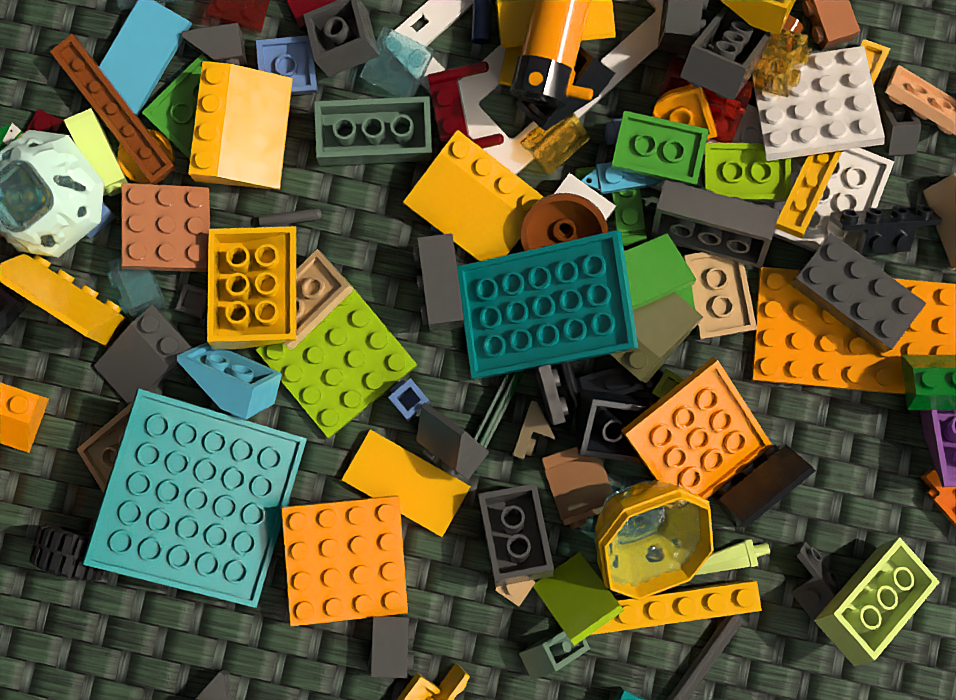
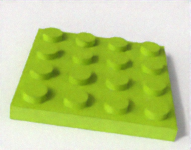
M355 289L293 350L284 343L260 346L256 349L270 368L282 373V383L329 439L418 366Z

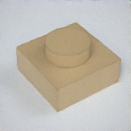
M530 580L496 587L495 591L517 606H520L535 584V581Z

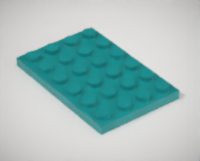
M618 230L457 266L471 379L477 380L534 369L548 364L555 365L639 349L622 235Z

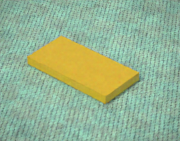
M372 430L368 432L342 478V481L372 498L398 495L402 515L441 537L445 534L471 487Z

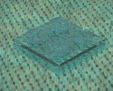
M383 26L376 41L379 57L367 61L359 77L400 98L414 97L435 51Z

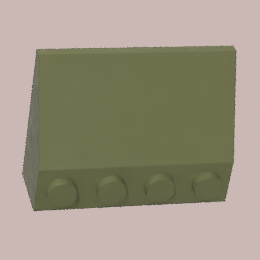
M676 293L633 310L639 349L610 354L642 382L647 383L703 319L699 312Z

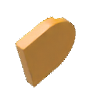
M689 84L664 93L656 101L652 117L709 129L707 139L717 137V130L703 87Z

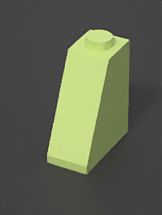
M90 108L64 119L76 146L104 181L103 196L107 194L108 196H114L121 193V184L128 183L117 161L105 131L92 109Z

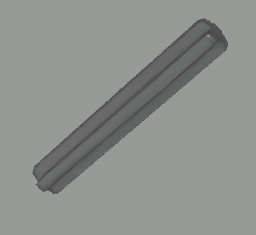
M729 615L724 617L666 700H689L742 625L743 621L738 616Z

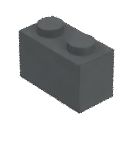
M373 616L371 677L407 678L408 670L414 671V652H409V640H415V623H410V616Z

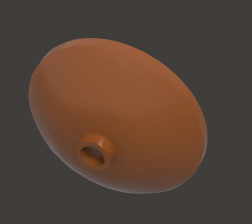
M556 193L538 200L527 211L521 226V243L524 251L607 233L608 227L604 215L590 200L576 194ZM566 223L570 225V228L563 229L560 225Z

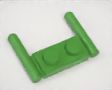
M596 166L576 169L575 177L579 180L584 179L596 169ZM640 188L611 193L612 203L616 206L613 211L615 228L621 232L623 247L637 246L647 242Z

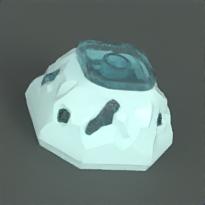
M28 130L0 151V234L6 238L7 243H11L19 252L59 258L100 224L104 181L69 135Z

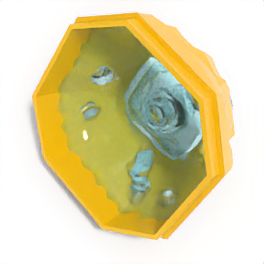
M643 481L611 493L604 501L603 510L598 516L595 527L597 563L602 573L604 586L637 600L690 581L714 551L709 501L690 492L687 488L673 485L671 482Z

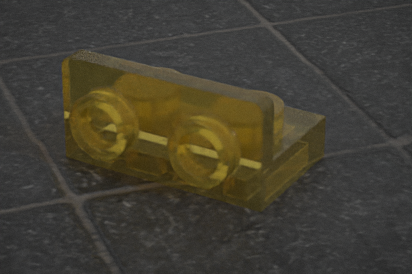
M572 113L546 131L539 126L531 130L520 144L532 154L542 171L550 175L585 144L590 137L577 116Z

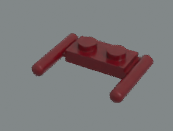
M486 61L427 75L442 149L457 130L470 139L458 79L488 72L489 64ZM498 133L472 139L471 141L483 149L503 144L504 137Z

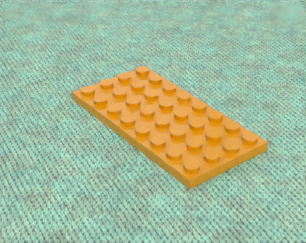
M770 267L759 268L755 319L757 330L754 333L751 381L906 395L901 363L902 355H956V284L895 279L926 302V305L893 349L882 353L790 285L800 270Z

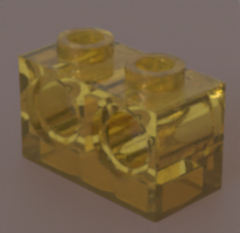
M784 29L781 30L779 35L772 33L755 69V89L784 97L789 96L792 87H797L799 84L802 65H807L811 56V48H808V35Z

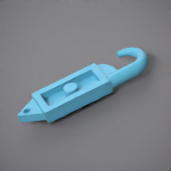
M612 162L597 164L596 169L581 180L590 188L600 191L601 195L657 186L663 181L611 169ZM590 179L591 183H587L586 180Z

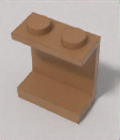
M577 447L540 459L563 525L570 524L571 529L588 524L586 518L594 515L599 516L606 503L614 496L601 458L581 456L578 454Z

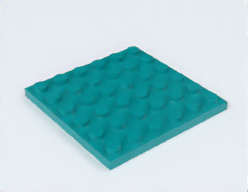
M137 388L82 564L256 608L282 524L281 507L288 504L307 438L250 421L236 419L223 413Z

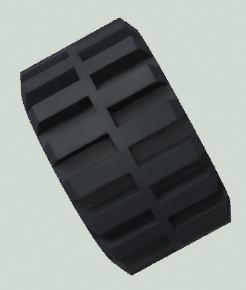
M55 524L39 525L28 559L34 566L61 576L91 582L102 580L105 571L82 564L91 533Z

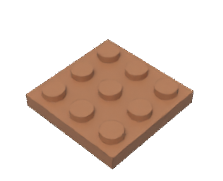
M122 183L121 269L208 272L209 187Z

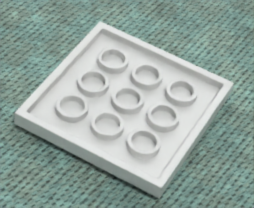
M864 46L761 61L751 75L766 161L884 144L885 136Z

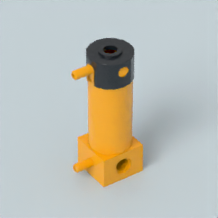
M535 0L522 52L518 57L510 94L526 102L551 108L566 107L568 97L589 101L592 99V89L573 85L576 74L574 67L592 0Z

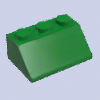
M902 355L901 363L907 410H956V355Z

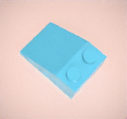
M208 342L177 355V362L217 406L229 412L232 417L246 420L275 404L282 376L281 372L227 349L213 350Z

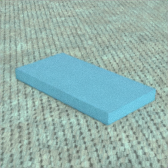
M154 0L137 1L99 66L137 116L140 114L183 40L182 31L189 30L192 25L187 19Z

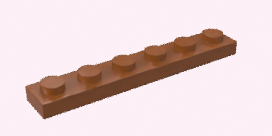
M69 35L50 51L151 184L156 185L177 168L75 35Z

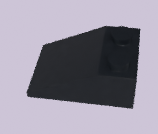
M580 45L574 67L576 74L573 85L592 89L593 97L590 101L568 97L566 107L564 108L540 106L518 99L515 104L541 129L546 131L597 98L616 73Z

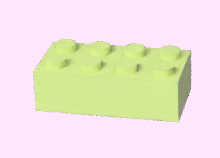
M899 537L880 545L814 621L853 666L869 663L878 658L940 582Z

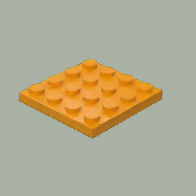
M713 357L621 430L656 481L683 486L690 492L705 499H708L773 446L719 361ZM679 499V500H676V501L671 502V503H675V502H677V501H682V502L684 503V501H686V500H684V499Z
M398 495L281 507L289 623L291 627L408 613L400 499Z

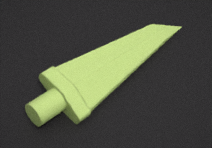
M751 538L745 539L740 543L712 553L695 575L758 566L757 557L770 554L769 545L766 542L754 546Z

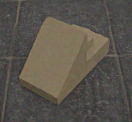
M532 400L512 457L524 460L525 455L531 456L536 442L535 439L531 438L532 433L553 441L555 440L538 403Z

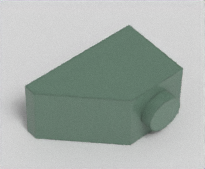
M562 629L534 643L520 652L519 655L531 680L558 671L588 651L590 647L586 639L574 646Z

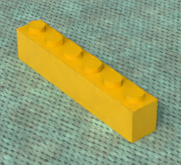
M743 580L664 591L641 600L629 596L615 598L624 611L591 635L762 611L758 584L754 580Z

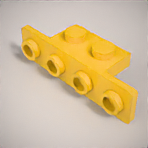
M455 664L441 684L436 686L419 673H416L397 700H454L457 694L464 690L470 676L461 666Z

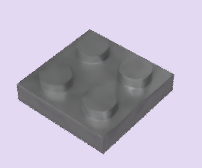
M550 364L534 368L549 423L556 425L566 422L564 415L569 413L565 398L558 396L556 387L561 386L557 369H551Z

